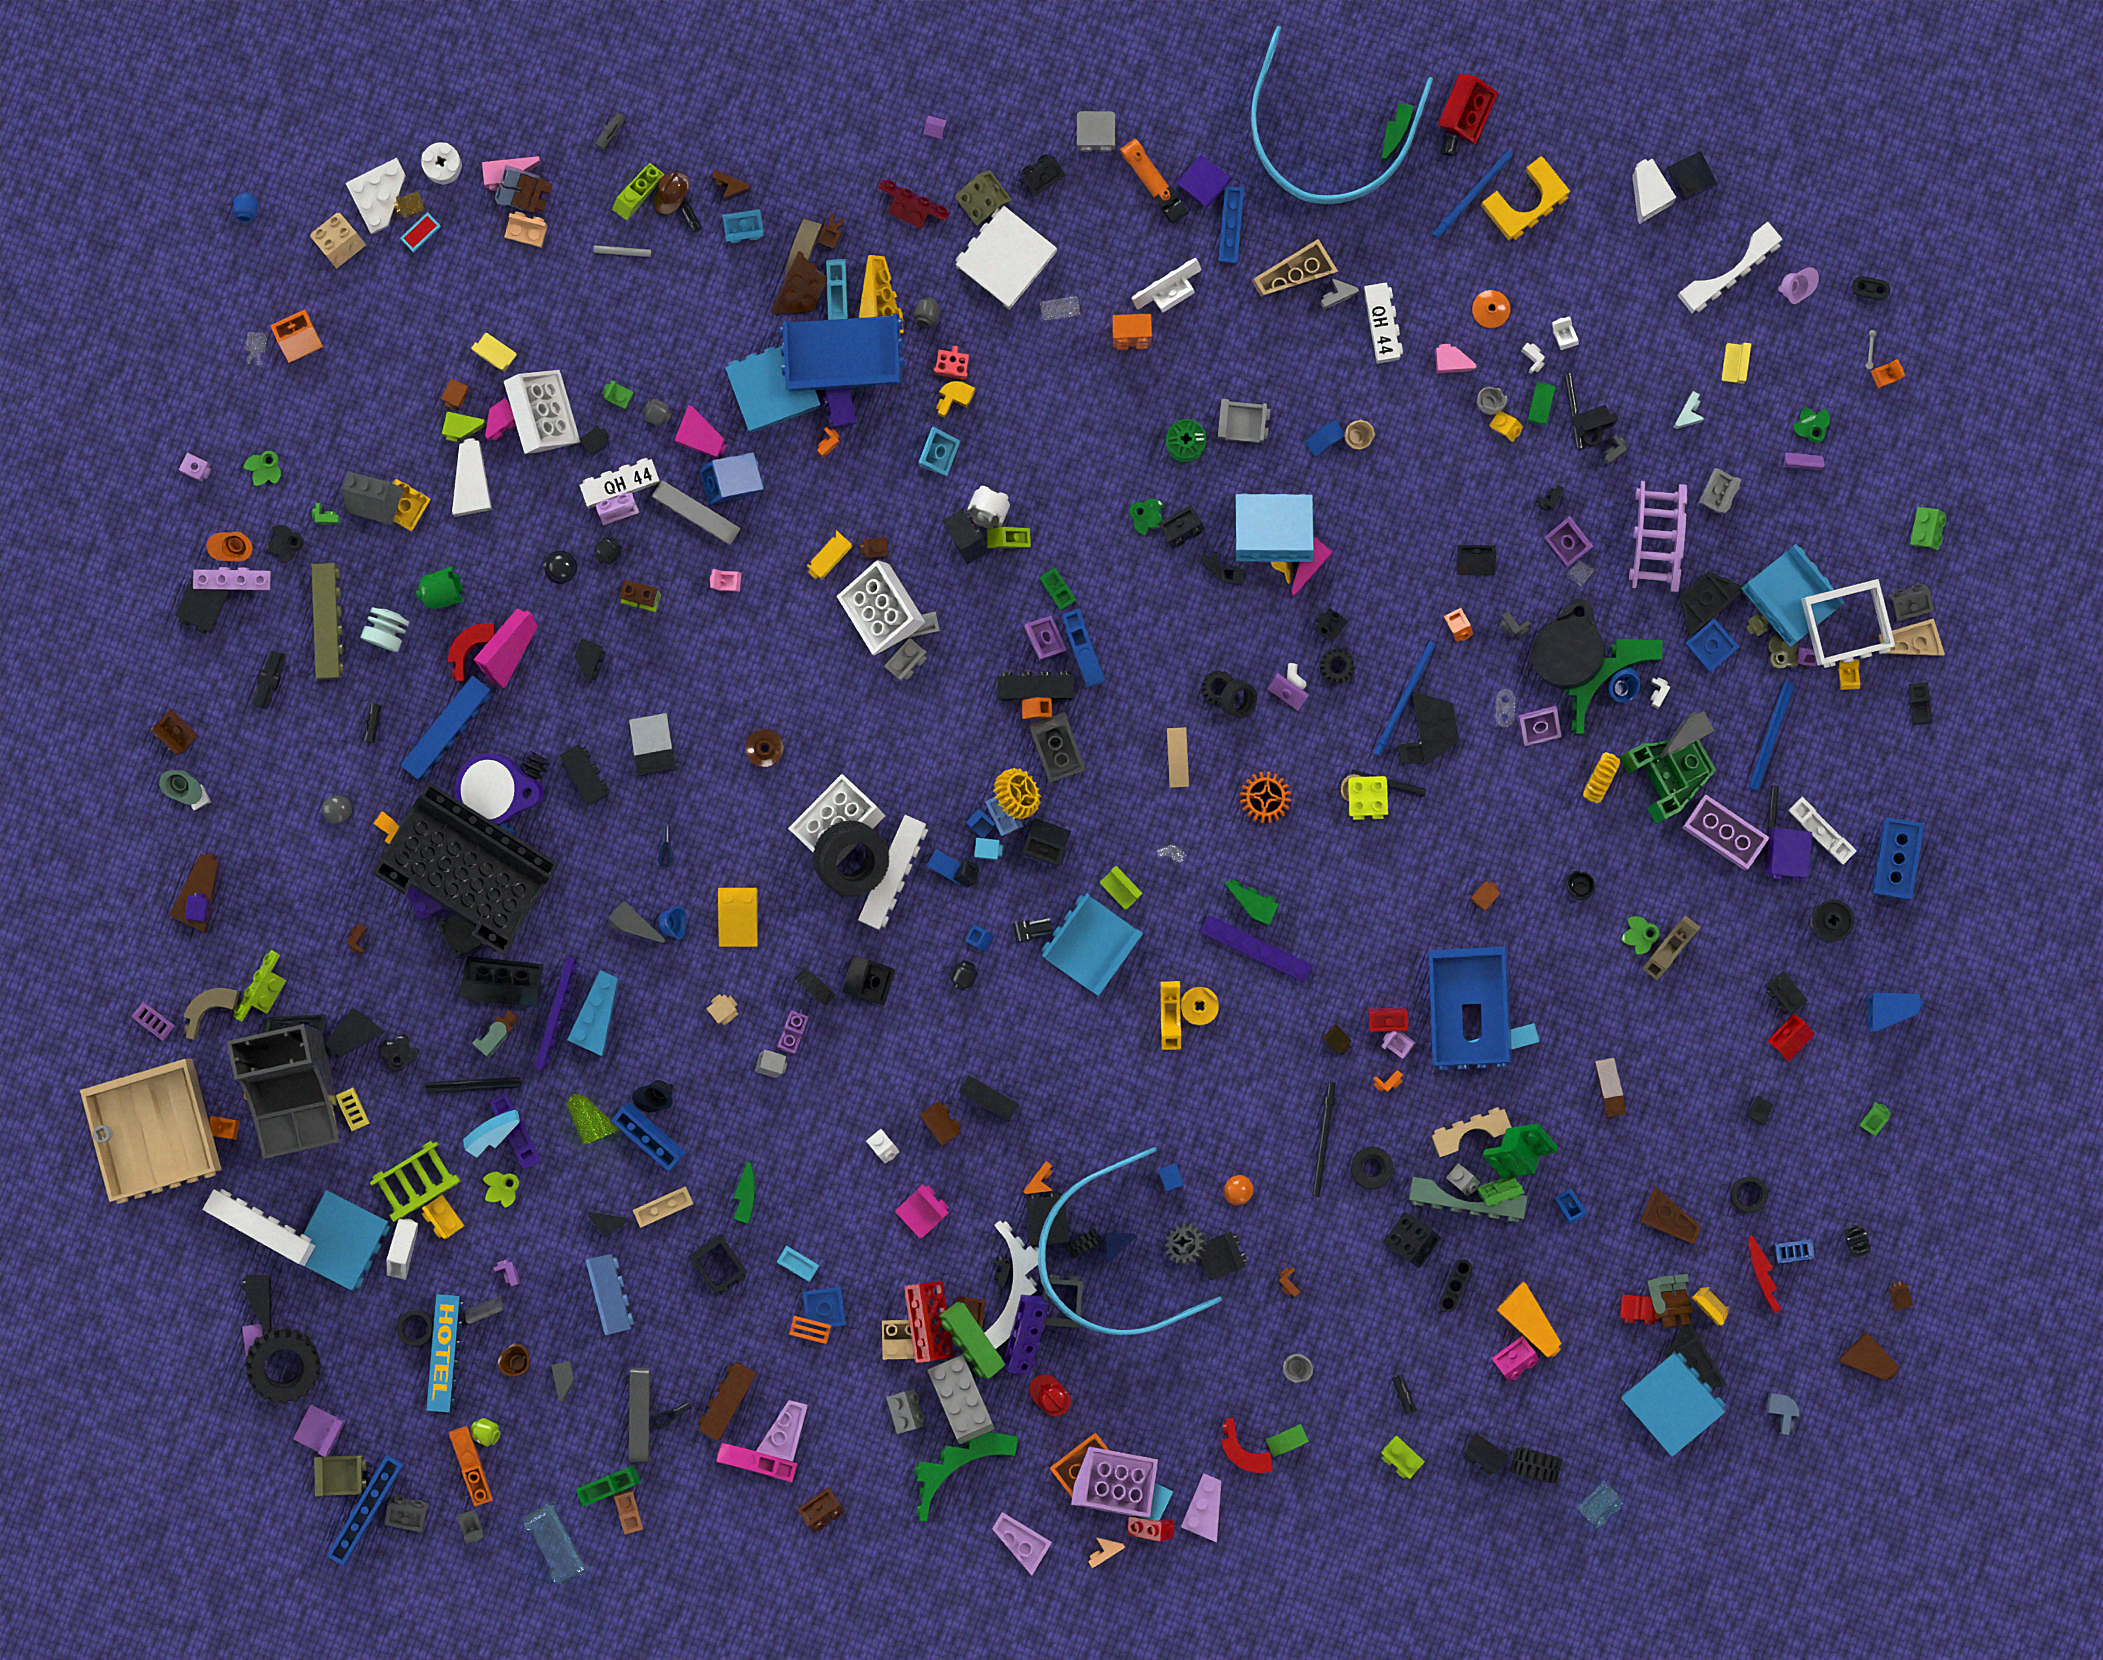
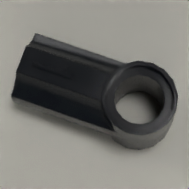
M1050 918L1013 923L1017 943L1033 940V938L1053 935Z

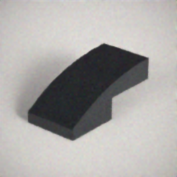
M1928 682L1909 684V700L1913 725L1932 723Z

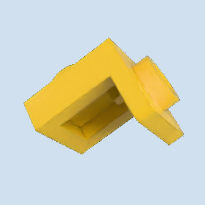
M1502 411L1496 414L1489 424L1491 429L1506 436L1511 442H1514L1523 428L1516 418Z
M1859 659L1842 663V660H1840L1838 672L1841 690L1860 689Z

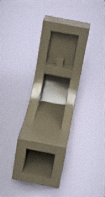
M803 219L790 252L785 270V278L798 251L802 252L804 257L810 261L822 224Z
M1685 915L1642 969L1658 980L1680 951L1697 933L1700 926Z
M214 988L195 997L188 1005L183 1016L190 1019V1023H186L184 1033L187 1034L186 1038L197 1039L201 1020L209 1010L216 1007L235 1010L240 992L227 988Z

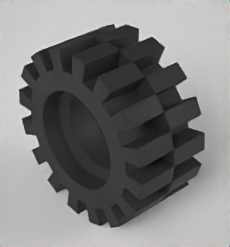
M1339 648L1326 652L1320 662V672L1323 678L1328 682H1332V684H1342L1348 681L1355 668L1354 659L1351 657V654ZM1334 659L1342 660L1345 665L1344 671L1339 674L1333 673L1330 669L1331 661Z
M1217 670L1208 674L1203 680L1202 694L1208 703L1221 706V695H1215L1212 692V684L1216 681H1222L1227 686L1235 680L1227 672Z
M1094 1228L1065 1245L1072 1259L1103 1241Z

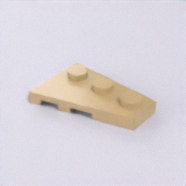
M1934 618L1893 630L1892 635L1895 646L1890 647L1889 652L1883 653L1945 655ZM1882 634L1878 635L1880 644L1884 643Z

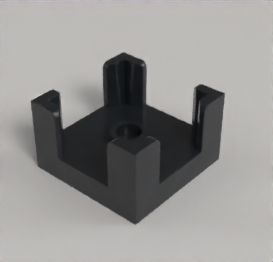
M458 915L436 924L448 942L451 952L457 959L483 945V943L471 937L475 926Z

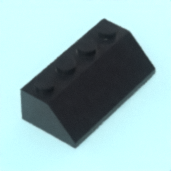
M467 956L461 981V999L538 1007L544 964Z

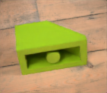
M447 412L442 435L451 442L463 441L485 427L486 422L484 419Z
M998 527L987 529V548L1031 547L1030 528Z

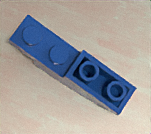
M1080 608L1063 614L1062 618L1067 629L1066 631L1087 688L1105 682Z

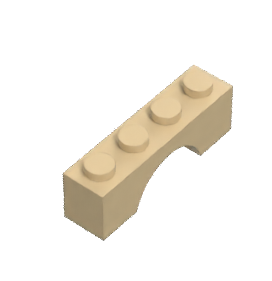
M1497 1107L1489 1110V1115L1482 1117L1481 1114L1470 1117L1471 1121L1464 1124L1462 1120L1452 1124L1453 1128L1446 1130L1445 1127L1435 1130V1135H1432L1431 1138L1438 1157L1440 1158L1458 1151L1461 1137L1469 1130L1481 1129L1489 1133L1493 1138L1505 1134L1506 1129L1511 1128L1505 1109L1500 1110Z

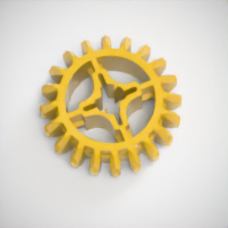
M1607 752L1602 754L1583 793L1587 800L1595 803L1601 802L1620 764L1619 758Z
M1013 768L1002 772L993 784L995 787L993 792L996 794L994 799H997L999 802L997 806H1001L1002 812L1006 811L1007 816H1012L1013 819L1021 820L1032 816L1041 804L1039 801L1041 795L1038 794L1040 789L1036 787L1037 782H1033L1032 776H1028L1027 771L1022 772L1021 768Z

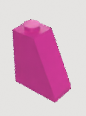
M688 405L675 442L719 459L720 455H724L727 448L724 438L692 406Z

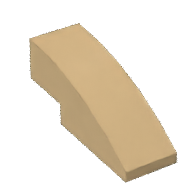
M1186 727L1167 728L1170 788L1189 787Z

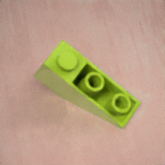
M649 163L618 195L612 210L627 221L656 187L664 173Z

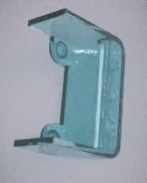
M554 1500L524 1516L525 1521H523L526 1530L528 1532L531 1531L552 1570L550 1575L554 1583L562 1585L590 1570V1567H585L553 1506L556 1504Z

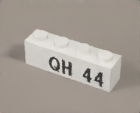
M1387 282L1364 286L1363 290L1376 362L1378 364L1399 360L1400 354H1403L1402 344L1397 341V336L1400 333L1398 324L1395 325L1393 317H1396L1395 306H1391L1390 299L1393 298L1392 289L1387 286Z
M644 458L637 461V464L634 466L624 465L617 472L607 471L602 473L600 478L594 479L591 477L585 479L583 484H580V488L586 505L590 509L595 507L596 503L619 496L622 493L630 491L634 493L660 483L652 459Z

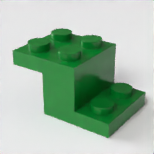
M1539 1124L1507 1128L1501 1147L1485 1149L1483 1156L1502 1178L1535 1174L1540 1155L1556 1153L1558 1146Z

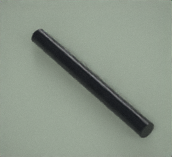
M1572 373L1565 374V381L1572 418V416L1578 414ZM1572 421L1576 449H1584L1583 439L1579 437Z
M1354 769L1351 772V775L1355 774L1361 777H1377L1376 775ZM1387 779V787L1425 796L1426 789Z
M1775 785L1771 786L1767 828L1768 837L1769 829L1776 826L1779 786ZM1768 841L1766 842L1764 862H1767Z

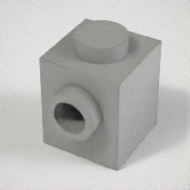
M764 1049L759 1054L755 1072L778 1078L781 1074L785 1073L787 1063H785L786 1056Z

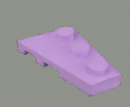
M789 1400L756 1452L793 1462L808 1405Z
M1203 1473L1181 1525L1182 1528L1217 1542L1221 1480Z
M1002 1512L992 1529L1032 1576L1052 1542Z

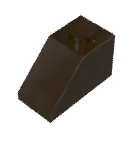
M1337 1024L1321 1039L1336 1055L1340 1052L1344 1055L1351 1048L1349 1045L1351 1039Z

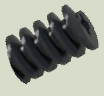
M530 751L534 756L526 757L530 763H523L526 770L522 771L535 781H537L536 779H543L540 772L547 771L543 765L550 766V763L547 759ZM529 788L526 790V792L529 793L532 792V790Z

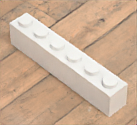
M907 815L904 816L889 849V867L887 868L886 876H884V879L874 890H871L858 921L878 930L881 927L885 928L889 917L886 915L889 909L893 910L897 901L894 897L897 892H901L905 882L902 879L905 874H909L912 868L910 861L912 857H917L920 850L918 843L920 839H925L928 829H925V823Z
M224 1189L212 1191L202 1210L294 1262L305 1266L316 1246L311 1243V1238L304 1234H301V1236L294 1233L296 1230L288 1225H285V1227L278 1224L280 1221L272 1216L264 1217L262 1215L263 1211L256 1207L248 1208L246 1206L247 1202L240 1198L232 1199L230 1197L232 1194Z

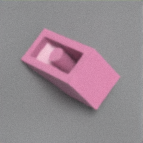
M1441 344L1435 350L1437 373L1475 371L1476 364L1457 347H1451V344Z

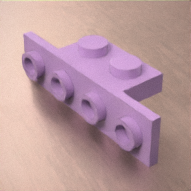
M219 567V570H194L193 589L270 590L271 571H249V568L230 570L227 567Z

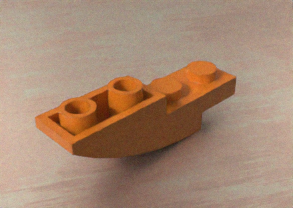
M468 1426L449 1431L474 1507L492 1501L493 1498Z

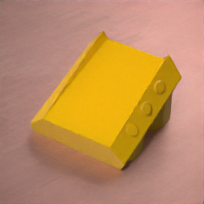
M395 479L392 483L403 488L404 491L393 521L412 531L427 507L430 498L411 488L406 483Z
M1710 1287L1700 1288L1691 1297L1692 1300L1716 1325H1723L1728 1316L1729 1306L1725 1307L1710 1291Z

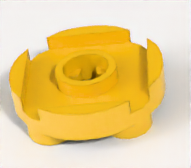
M1196 987L1184 994L1180 1008L1183 1017L1189 1023L1201 1026L1214 1020L1218 1013L1219 1004L1216 995L1210 989ZM1201 1001H1203L1205 1003L1203 1005L1205 1009L1203 1011H1196L1195 1002L1200 1003Z

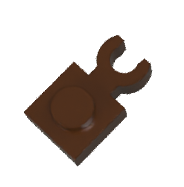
M835 214L830 216V226L824 224L817 240L818 244L835 250L842 235L838 228L844 224V218H841L839 223L833 221Z

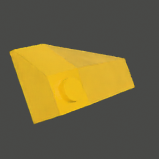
M868 256L859 318L893 316V313H897L903 321L901 308H897L895 301L897 297L896 292L892 291L890 285L891 276L885 256Z

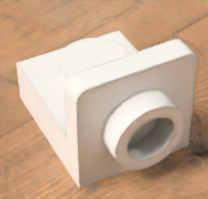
M1659 677L1657 679L1653 678L1650 683L1660 689L1659 691L1655 690L1650 699L1653 701L1651 706L1656 709L1660 707L1670 689L1667 686L1668 682Z

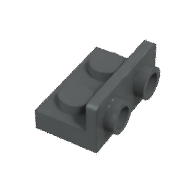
M1916 584L1910 589H1899L1889 594L1897 621L1934 611L1931 593L1925 584Z
M391 1496L387 1505L384 1525L423 1532L429 1504L421 1500Z

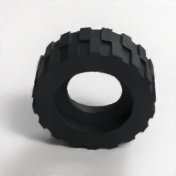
M806 967L795 977L824 1006H827L836 996L827 985Z
M1372 1146L1361 1149L1355 1154L1351 1162L1352 1177L1357 1184L1367 1189L1383 1187L1389 1182L1394 1172L1391 1156L1379 1147ZM1374 1158L1381 1163L1382 1170L1377 1177H1368L1364 1174L1363 1164L1367 1159Z

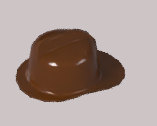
M673 172L664 175L660 179L659 189L654 198V206L661 214H671L681 205L690 188V181L685 174Z

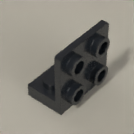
M1404 1212L1384 1240V1244L1420 1269L1442 1237L1409 1213Z

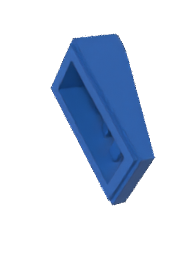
M1812 1239L1773 1245L1776 1264L1815 1258ZM1803 1244H1807V1256L1804 1254ZM1796 1245L1800 1247V1257H1797ZM1788 1246H1792L1793 1258H1790ZM1781 1247L1785 1248V1259L1782 1258Z

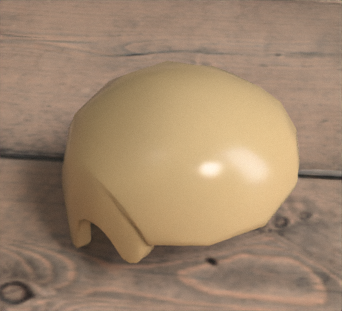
M1363 420L1350 423L1344 433L1345 442L1352 449L1361 450L1368 447L1375 437L1373 426Z

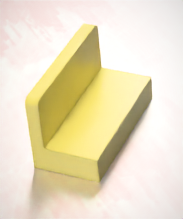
M485 333L479 343L475 342L471 348L473 352L502 372L507 370L517 355L513 350L488 333Z
M1743 343L1742 345L1726 344L1722 381L1740 384L1746 382L1751 343Z

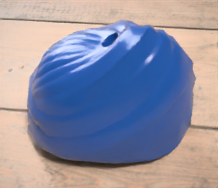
M1624 667L1615 673L1609 681V695L1618 703L1634 699L1640 689V679L1636 670L1631 667Z

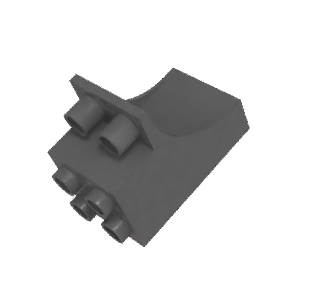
M302 1024L226 1041L234 1079L240 1083L247 1098L263 1159L340 1142L333 1107L338 1106L322 1030Z

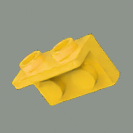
M443 1195L422 1207L424 1210L422 1215L428 1223L430 1221L435 1226L433 1230L439 1238L447 1239L465 1226Z

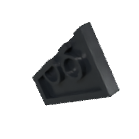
M326 1014L268 1017L265 1033L302 1024L319 1030H325Z

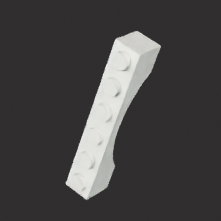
M1769 222L1765 223L1753 233L1744 258L1734 269L1715 279L1693 281L1678 294V297L1691 313L1696 310L1699 313L1707 306L1706 302L1712 299L1714 301L1722 294L1720 291L1724 287L1729 289L1737 282L1735 279L1739 275L1744 277L1751 271L1750 266L1754 263L1759 265L1766 259L1765 254L1769 251L1773 253L1780 248L1779 243L1782 241V238Z

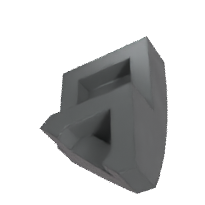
M571 1361L551 1365L560 1403L564 1402L566 1395L574 1387L575 1379Z

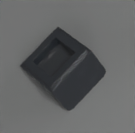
M964 859L954 876V880L965 887H970L976 884L980 867Z

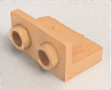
M515 212V214L509 213V222L504 237L542 248L548 226L542 218L533 217V219H530L520 212Z

